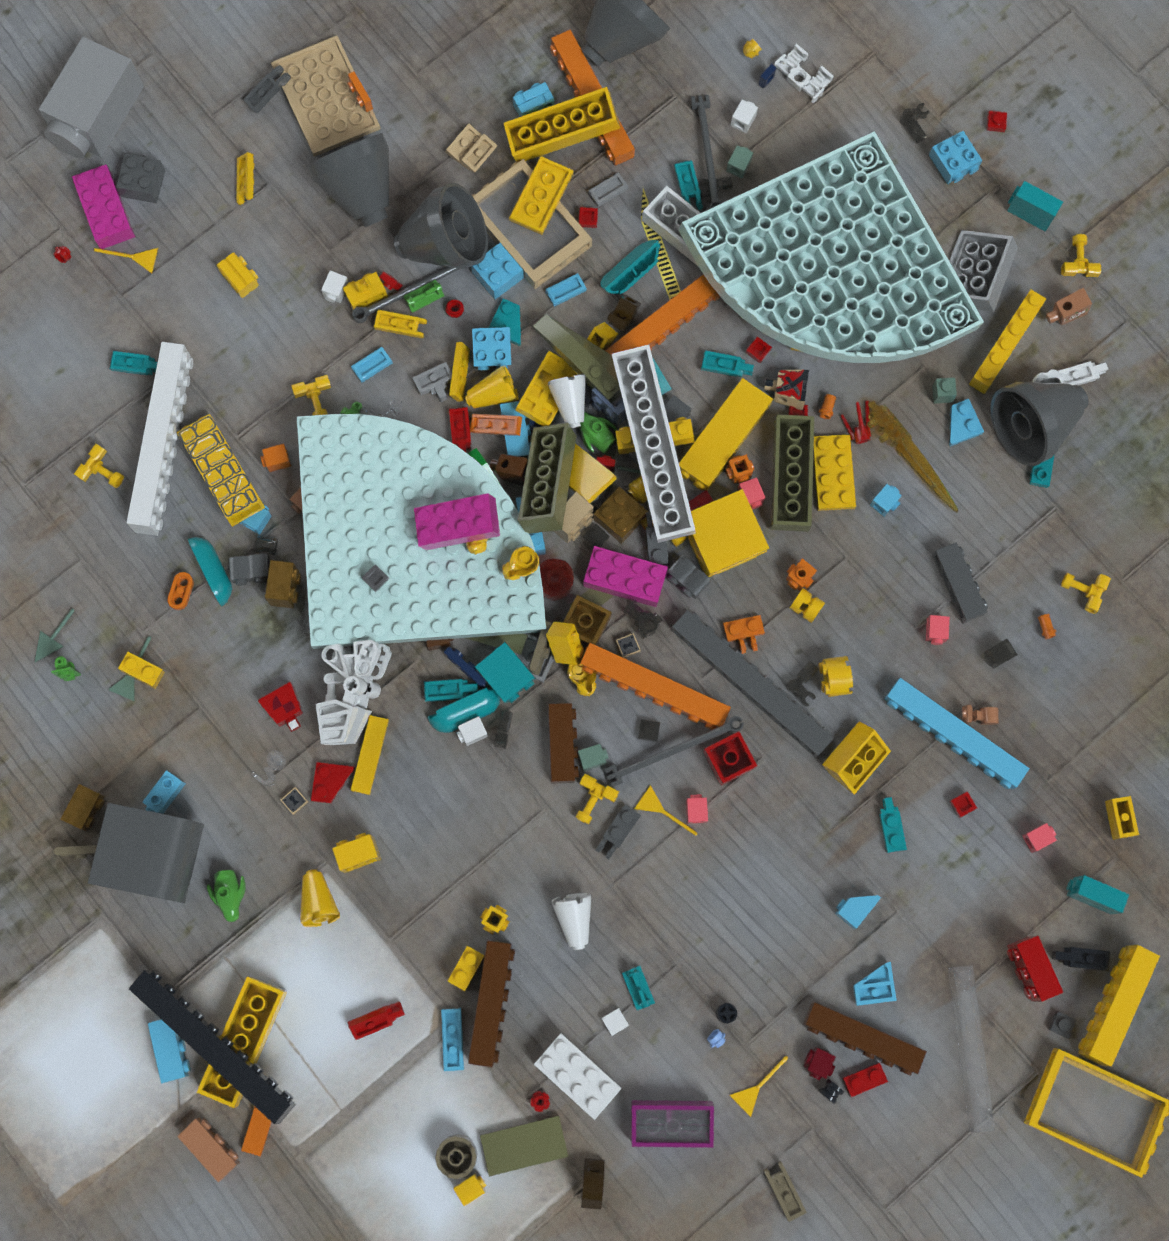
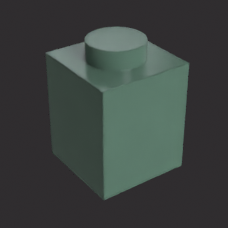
M737 145L728 162L726 172L743 179L752 161L753 152L746 147Z
M938 378L932 385L934 404L952 403L957 396L955 378Z
M600 744L578 750L583 771L606 765L605 759H608L606 748H601Z

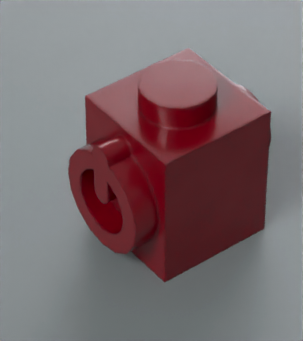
M815 1047L814 1050L810 1049L808 1051L803 1067L806 1068L805 1070L810 1071L809 1076L819 1081L821 1077L827 1079L828 1076L831 1077L835 1069L833 1063L836 1056Z

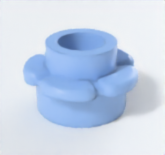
M719 1029L714 1030L707 1038L710 1047H721L726 1041V1034Z

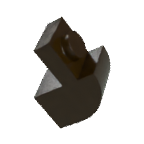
M627 295L622 296L615 310L609 313L606 319L609 321L608 324L625 332L642 303Z
M584 1159L581 1208H602L605 1160Z

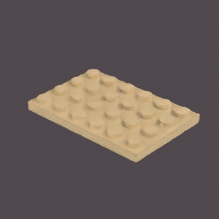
M338 36L271 62L273 69L278 65L284 68L281 76L284 73H288L291 76L288 83L282 86V89L314 157L381 129L373 110L366 112L364 107H360L356 100V93H352L348 87V74L354 70Z

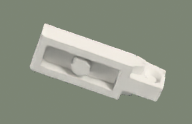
M1090 361L1059 370L1058 372L1062 374L1066 383L1082 385L1099 379V375L1106 373L1108 367L1106 363L1095 365V362L1091 363Z

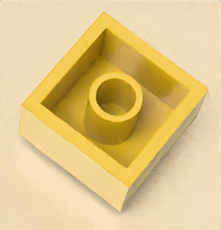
M366 832L356 835L353 841H347L346 839L337 842L336 847L332 848L339 870L343 873L382 860L375 838L371 834H366Z

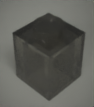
M1005 639L985 651L984 659L989 666L995 669L1017 656V653L1009 640Z

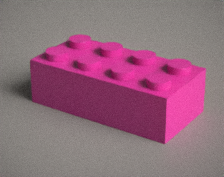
M107 164L72 176L92 234L100 249L135 238L122 199L116 188L115 180Z
M488 493L414 508L418 546L425 550L500 536L496 498Z
M594 546L583 587L657 607L668 567Z

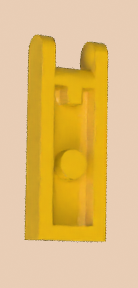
M249 152L237 158L236 201L239 205L244 204L245 198L247 200L253 199L254 154Z
M378 310L374 329L423 338L424 333L417 332L418 325H425L427 320Z

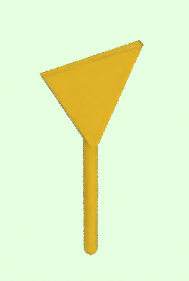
M94 248V251L131 258L152 274L158 248L133 255Z
M651 785L634 808L636 810L663 813L696 836L698 834L695 830L664 810Z
M785 1056L757 1086L729 1095L750 1117L752 1116L759 1089L788 1060V1057Z

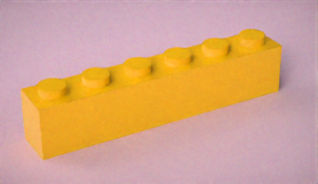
M1032 289L1029 291L970 381V386L983 394L986 393L1046 301L1045 297Z

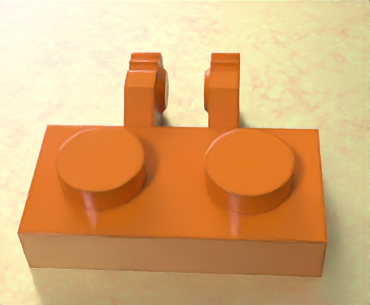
M761 615L723 623L726 640L728 642L738 640L742 654L746 653V645L743 640L746 638L750 639L751 649L758 651L755 637L765 634Z

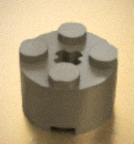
M456 1134L442 1141L436 1151L435 1160L438 1169L446 1177L459 1179L467 1176L472 1171L477 1162L478 1154L476 1146L470 1138ZM455 1151L462 1155L459 1162H456L455 1158L451 1157Z

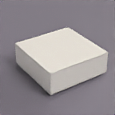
M619 1008L602 1018L611 1036L629 1026Z

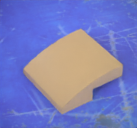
M468 123L445 152L465 168L475 173L498 145L485 134L481 135Z

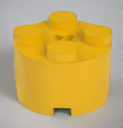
M847 656L826 658L818 663L819 673L823 674L824 680L821 681V690L828 697L853 693L849 689L853 687L851 666H846L845 661H849Z

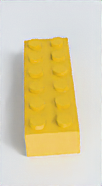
M608 87L503 123L512 156L516 162H520L522 159L528 161L620 129Z
M1128 945L1119 952L1118 958L1120 960L1113 967L1110 973L1112 978L1102 991L1104 996L1094 1009L1096 1013L1094 1019L1089 1021L1086 1027L1088 1031L1086 1037L1082 1038L1078 1045V1049H1080L1078 1054L1098 1065L1112 1067L1160 958L1159 955L1140 945Z
M247 976L222 1032V1036L230 1038L234 1042L233 1046L238 1051L240 1049L249 1056L248 1060L252 1064H257L287 991ZM208 1064L197 1093L232 1108L238 1107L243 1095Z

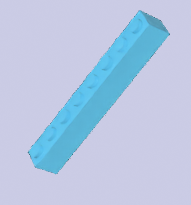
M902 678L896 681L884 698L889 707L903 712V716L906 719L916 721L923 731L933 733L936 740L950 745L953 752L967 757V761L976 767L978 765L984 769L983 772L987 776L998 779L1000 785L1006 789L1017 788L1030 769Z

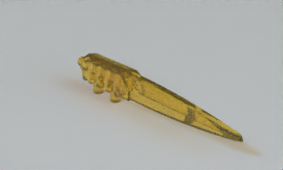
M874 400L871 401L868 406L873 411L868 416L870 421L867 422V426L872 429L878 425L880 427L878 431L880 433L884 432L879 437V441L884 443L890 439L892 442L890 446L894 447L896 445V452L907 461L918 476L945 504L958 513V508L927 459L914 444L909 432L886 404L878 406Z

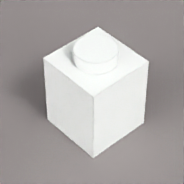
M741 100L732 116L730 126L747 133L757 115L758 107L750 101Z
M329 271L321 289L324 298L332 303H335V301L341 303L345 295L343 287L349 283L348 278Z
M480 717L458 726L460 731L457 732L460 742H465L467 746L488 737Z

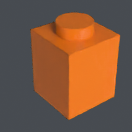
M285 444L262 449L264 455L261 456L262 465L267 467L269 472L291 467Z

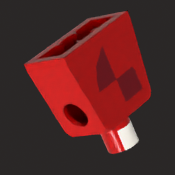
M291 682L258 699V702L279 727L287 724L291 732L301 727L296 717L302 715L303 710Z

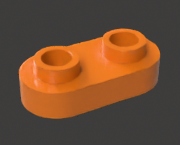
M180 572L173 579L167 600L169 606L174 610H183L189 602L194 586V580L190 574ZM187 580V585L182 586V581ZM178 598L182 599L180 604H176Z

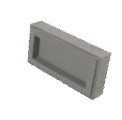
M618 172L588 190V194L597 207H600L628 190L629 186Z

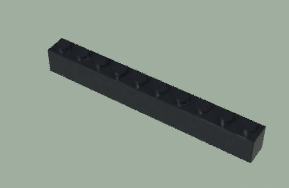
M144 970L128 989L273 1124H280L296 1105L292 1101L293 1096L285 1090L282 1092L277 1087L279 1084L270 1076L267 1078L262 1073L264 1070L258 1064H252L248 1060L249 1056L241 1049L238 1051L233 1046L234 1042L230 1038L219 1034L220 1029L216 1025L206 1022L204 1020L205 1015L197 1009L194 1011L189 1006L191 1004L190 1001L183 996L179 997L175 993L177 990L171 984H165L161 980L162 976L157 971Z

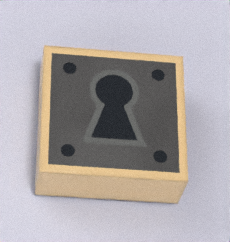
M634 633L616 640L623 658L641 652Z
M296 787L281 799L282 803L293 815L308 803Z

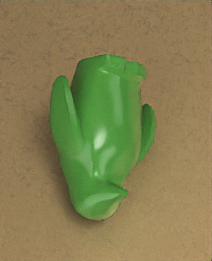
M584 411V422L580 423L581 426L579 427L583 443L590 452H594L592 444L605 454L617 441L609 428L615 431L617 428L610 421L590 415Z
M233 870L218 871L214 874V891L209 884L207 885V890L211 900L222 911L225 920L234 922L239 918V905L246 891L245 879L241 876L239 886Z

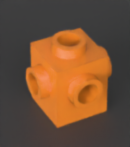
M747 454L743 456L738 455L729 460L725 470L728 479H732L733 484L738 482L740 484L750 480L749 478L752 477L754 466L752 461L748 459Z
M802 558L797 565L793 563L787 570V584L794 590L798 589L801 591L804 587L808 589L814 582L812 577L817 570Z

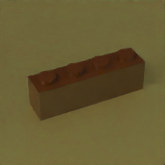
M572 703L548 704L551 783H575V778H579L578 766H574V759L578 758V749L573 745V739H577V727L573 728V720H576V708H572Z

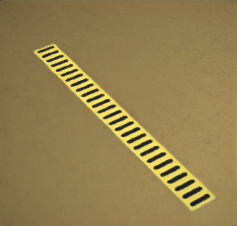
M643 188L641 222L648 241L658 240L660 244L657 267L669 300H671L681 290L661 236L642 221L643 211L649 205Z

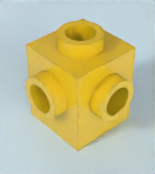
M496 905L495 908L493 906H490L489 909L485 908L480 916L482 919L481 924L485 925L483 929L492 935L495 932L499 934L501 930L504 932L510 923L507 920L509 916L505 914L507 910L499 905ZM494 916H497L499 918V922L497 924L492 923V918Z

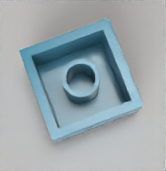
M501 243L489 250L481 263L471 266L473 275L495 300L524 278L523 269Z

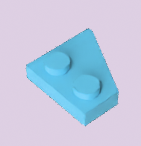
M969 399L950 407V447L984 433Z
M886 962L853 985L856 1006L897 1001L891 962Z

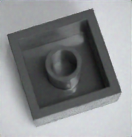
M125 154L116 186L121 197L157 203L165 174V168L161 160Z

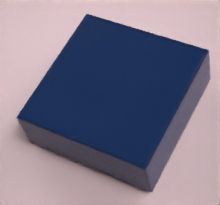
M773 64L760 76L758 85L761 88H765L775 77L776 67Z

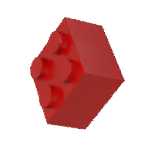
M740 731L703 750L720 786L757 767Z

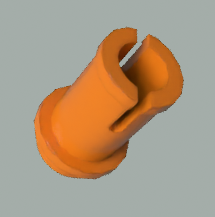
M826 394L824 396L822 408L819 410L821 418L830 419L834 413L832 411L836 400L834 395Z
M1050 614L1037 617L1043 632L1041 635L1045 639L1055 637L1057 631L1053 628Z

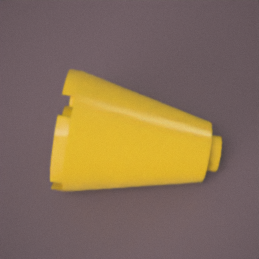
M505 365L500 366L470 388L465 396L468 406L480 408L519 400L517 389L514 388V381Z
M317 869L306 871L302 878L301 924L304 927L322 926L321 922L327 920L328 924L337 921L340 918V912L322 872H318Z

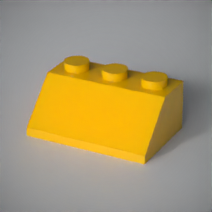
M859 721L822 765L834 779L855 795L891 750L875 729Z

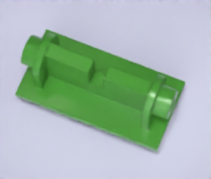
M434 280L403 297L413 313L445 295L442 292L440 283Z
M59 656L55 659L56 670L51 671V673L64 681L75 680L76 676H81V673L75 670L74 664L66 660V658Z

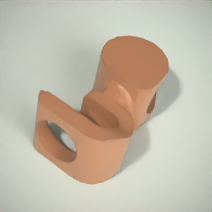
M971 705L963 706L962 721L966 724L972 721H980V725L999 724L998 708L984 707L980 711H972Z

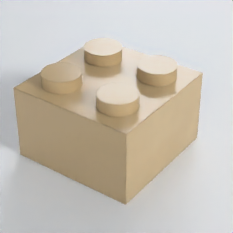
M575 492L566 502L563 529L554 532L566 543H569L571 540L575 541L581 534L579 531L584 526L588 527L593 521V506Z

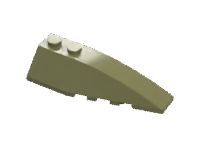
M547 314L533 325V328L578 375H585V383L591 389L596 388L611 404L621 396L611 354Z

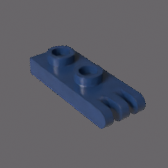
M450 647L444 651L445 656L481 689L486 687V681L476 672L475 665L470 661L466 663L462 659L463 654L456 648L452 650Z

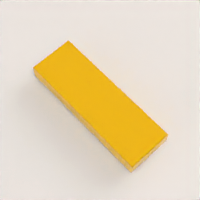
M456 342L449 396L457 402H463L470 355V348L463 342Z

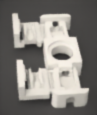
M796 44L794 49L787 56L783 54L775 62L774 66L787 76L786 80L799 92L803 90L812 98L811 102L814 103L817 101L818 96L821 97L823 95L824 88L832 81L833 75L821 66L817 72L818 75L811 78L799 64L802 60L805 61L808 58V53ZM801 75L804 78V80L802 82L795 81L794 76Z

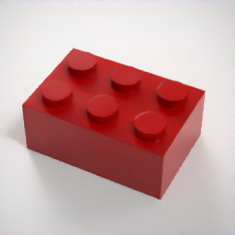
M1038 935L1028 936L1007 945L1008 957L1016 965L1015 973L1018 979L1023 981L1025 986L1023 991L1027 999H1030L1031 1002H1043L1064 993Z

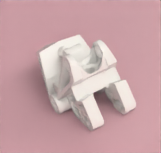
M366 640L353 642L354 649L351 647L343 648L341 644L329 645L323 649L321 654L323 661L337 672L328 673L324 676V682L327 684V695H325V702L316 704L321 744H356L372 713L371 710L367 709L369 698L375 699L381 693L380 685L373 682V680L381 679L386 671L392 654L389 646L379 644L376 641ZM329 649L334 650L332 660H328L326 657ZM381 650H383V651L385 652V655H384V656H383V655L380 656ZM376 665L379 668V673L376 676H372L371 673ZM343 684L345 690L343 700H336L335 685Z

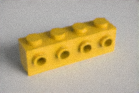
M681 417L677 418L674 422H669L674 446L694 443L691 419ZM630 427L619 428V431H615L619 455L636 452Z

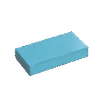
M577 273L546 288L545 291L555 307L587 291V288Z
M380 347L352 365L351 368L361 383H363L393 362L383 347Z

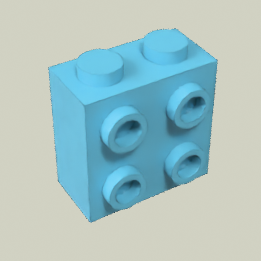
M964 131L933 146L929 153V157L947 185L953 181L954 183L960 181L968 173L970 175L974 174L979 170L982 162L981 157Z
M510 327L472 329L474 367H478V370H489V366H496V369H498L500 366L505 365L508 369V365H511Z

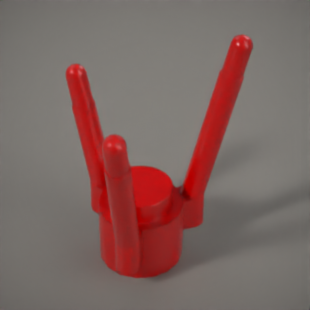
M868 400L865 401L866 427L863 424L859 402H856L859 427L854 428L855 432L852 431L844 415L840 416L850 434L851 441L855 440L856 444L871 440Z

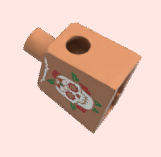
M1081 288L1057 301L1053 311L1046 314L1047 321L1051 324L1058 320L1061 325H1064L1087 315L1092 302L1085 289Z

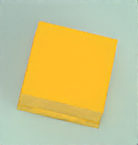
M743 489L691 511L696 534L688 535L687 538L702 572L708 577L720 574L766 553L769 549Z

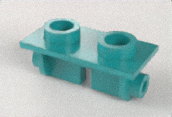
M641 966L622 973L637 1011L655 1004Z

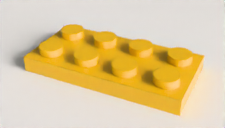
M548 351L515 411L542 426H549L559 409L549 389L548 382L564 377H574L578 374L563 358Z
M850 435L814 436L813 460L818 511L855 509L856 498Z

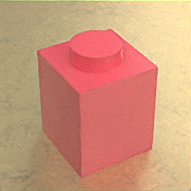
M757 477L740 483L738 491L744 490L751 508L757 509L761 507L766 497Z
M930 615L927 618L926 641H930L933 645H942L949 639V616Z
M701 794L690 795V798L686 799L687 824L708 822L707 797L702 798Z
M1047 823L1022 835L1031 853L1037 852L1057 841L1054 829L1048 826Z

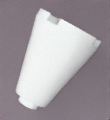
M585 375L564 377L548 382L549 389L564 423H569L571 428L580 427V423L584 422Z
M576 893L566 895L563 900L560 897L552 899V906L568 946L573 947V950L584 949L589 940L591 894Z

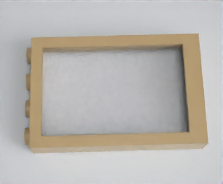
M522 159L520 162L512 164L505 173H500L493 182L485 184L481 191L477 194H472V197L481 210L487 234L496 244L501 243L523 269V275L534 289H537L591 248L592 238L560 201L543 235L509 221V217L533 172L531 167Z

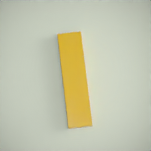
M369 716L351 791L366 795L371 794L389 719Z

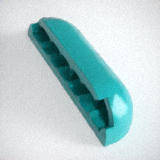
M649 240L637 246L602 278L600 286L610 294H623L657 264L660 248L658 240Z
M200 537L189 538L190 547L214 596L222 607L228 602L233 589L214 546L208 540Z
M485 688L437 710L436 714L428 716L427 719L435 730L443 733L453 732L459 729V725L474 718L480 717L481 719L492 714L498 708L501 698L493 688Z

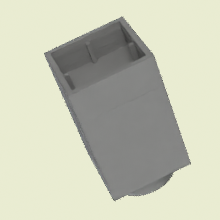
M82 37L39 108L41 115L48 125L44 131L45 137L56 147L74 157L84 158L88 151L102 158L144 87L132 60Z

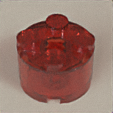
M554 558L542 562L539 567L543 597L550 601L561 600L567 597L574 585V574L571 566L564 560ZM551 577L558 578V582H551Z

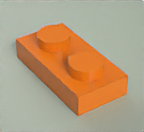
M354 71L349 73V82L347 84L350 91L356 93V100L359 106L364 107L366 112H369L373 109L370 97Z

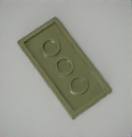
M559 1115L480 1135L489 1177L568 1157Z

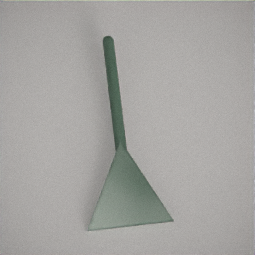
M150 636L147 637L138 657L142 658L151 640ZM126 675L112 686L109 691L135 701L134 678Z

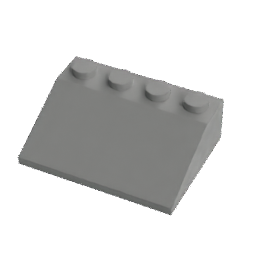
M961 230L949 262L977 310L995 311L1018 249L1013 236Z

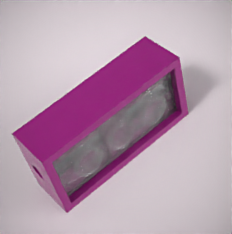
M631 1100L632 1147L714 1148L713 1102Z

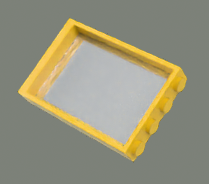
M1053 1048L1024 1124L1142 1178L1143 1174L1145 1175L1149 1169L1148 1161L1150 1156L1155 1153L1157 1137L1163 1132L1164 1125L1162 1124L1164 1119L1169 1115V1100L1063 1050Z

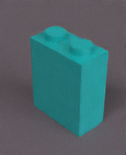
M1024 181L1021 187L1017 185L1008 201L1010 207L1007 211L1046 232L1062 206L1063 201Z
M506 642L475 666L504 703H513L520 697L518 693L523 689L525 691L529 690L535 684L533 682L536 679L535 676Z
M1085 875L1074 877L1073 880L1070 879L1066 888L1068 890L1067 896L1110 915L1123 913L1130 895Z

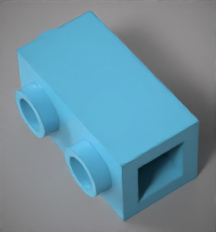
M166 770L142 803L147 806L145 809L164 814L186 783Z

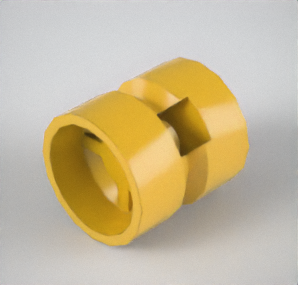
M803 588L789 609L797 614L802 613L803 618L812 623L825 602L818 597L813 598L812 593Z

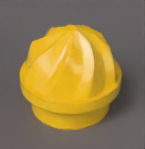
M753 38L750 41L747 40L743 47L744 55L749 58L758 56L762 50Z

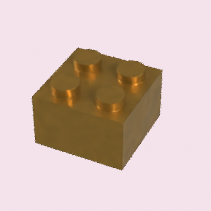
M618 487L594 513L593 520L622 544L640 525L648 511L622 488Z
M270 561L265 599L271 606L294 609V603H298L299 593L296 590L297 585L301 583V573H299L294 563Z
M577 595L563 623L575 625L581 644L588 646L589 643L597 645L611 618L612 612Z

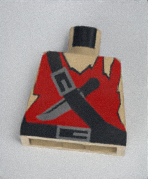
M779 370L777 380L766 379L764 390L775 391V402L803 410L809 370Z

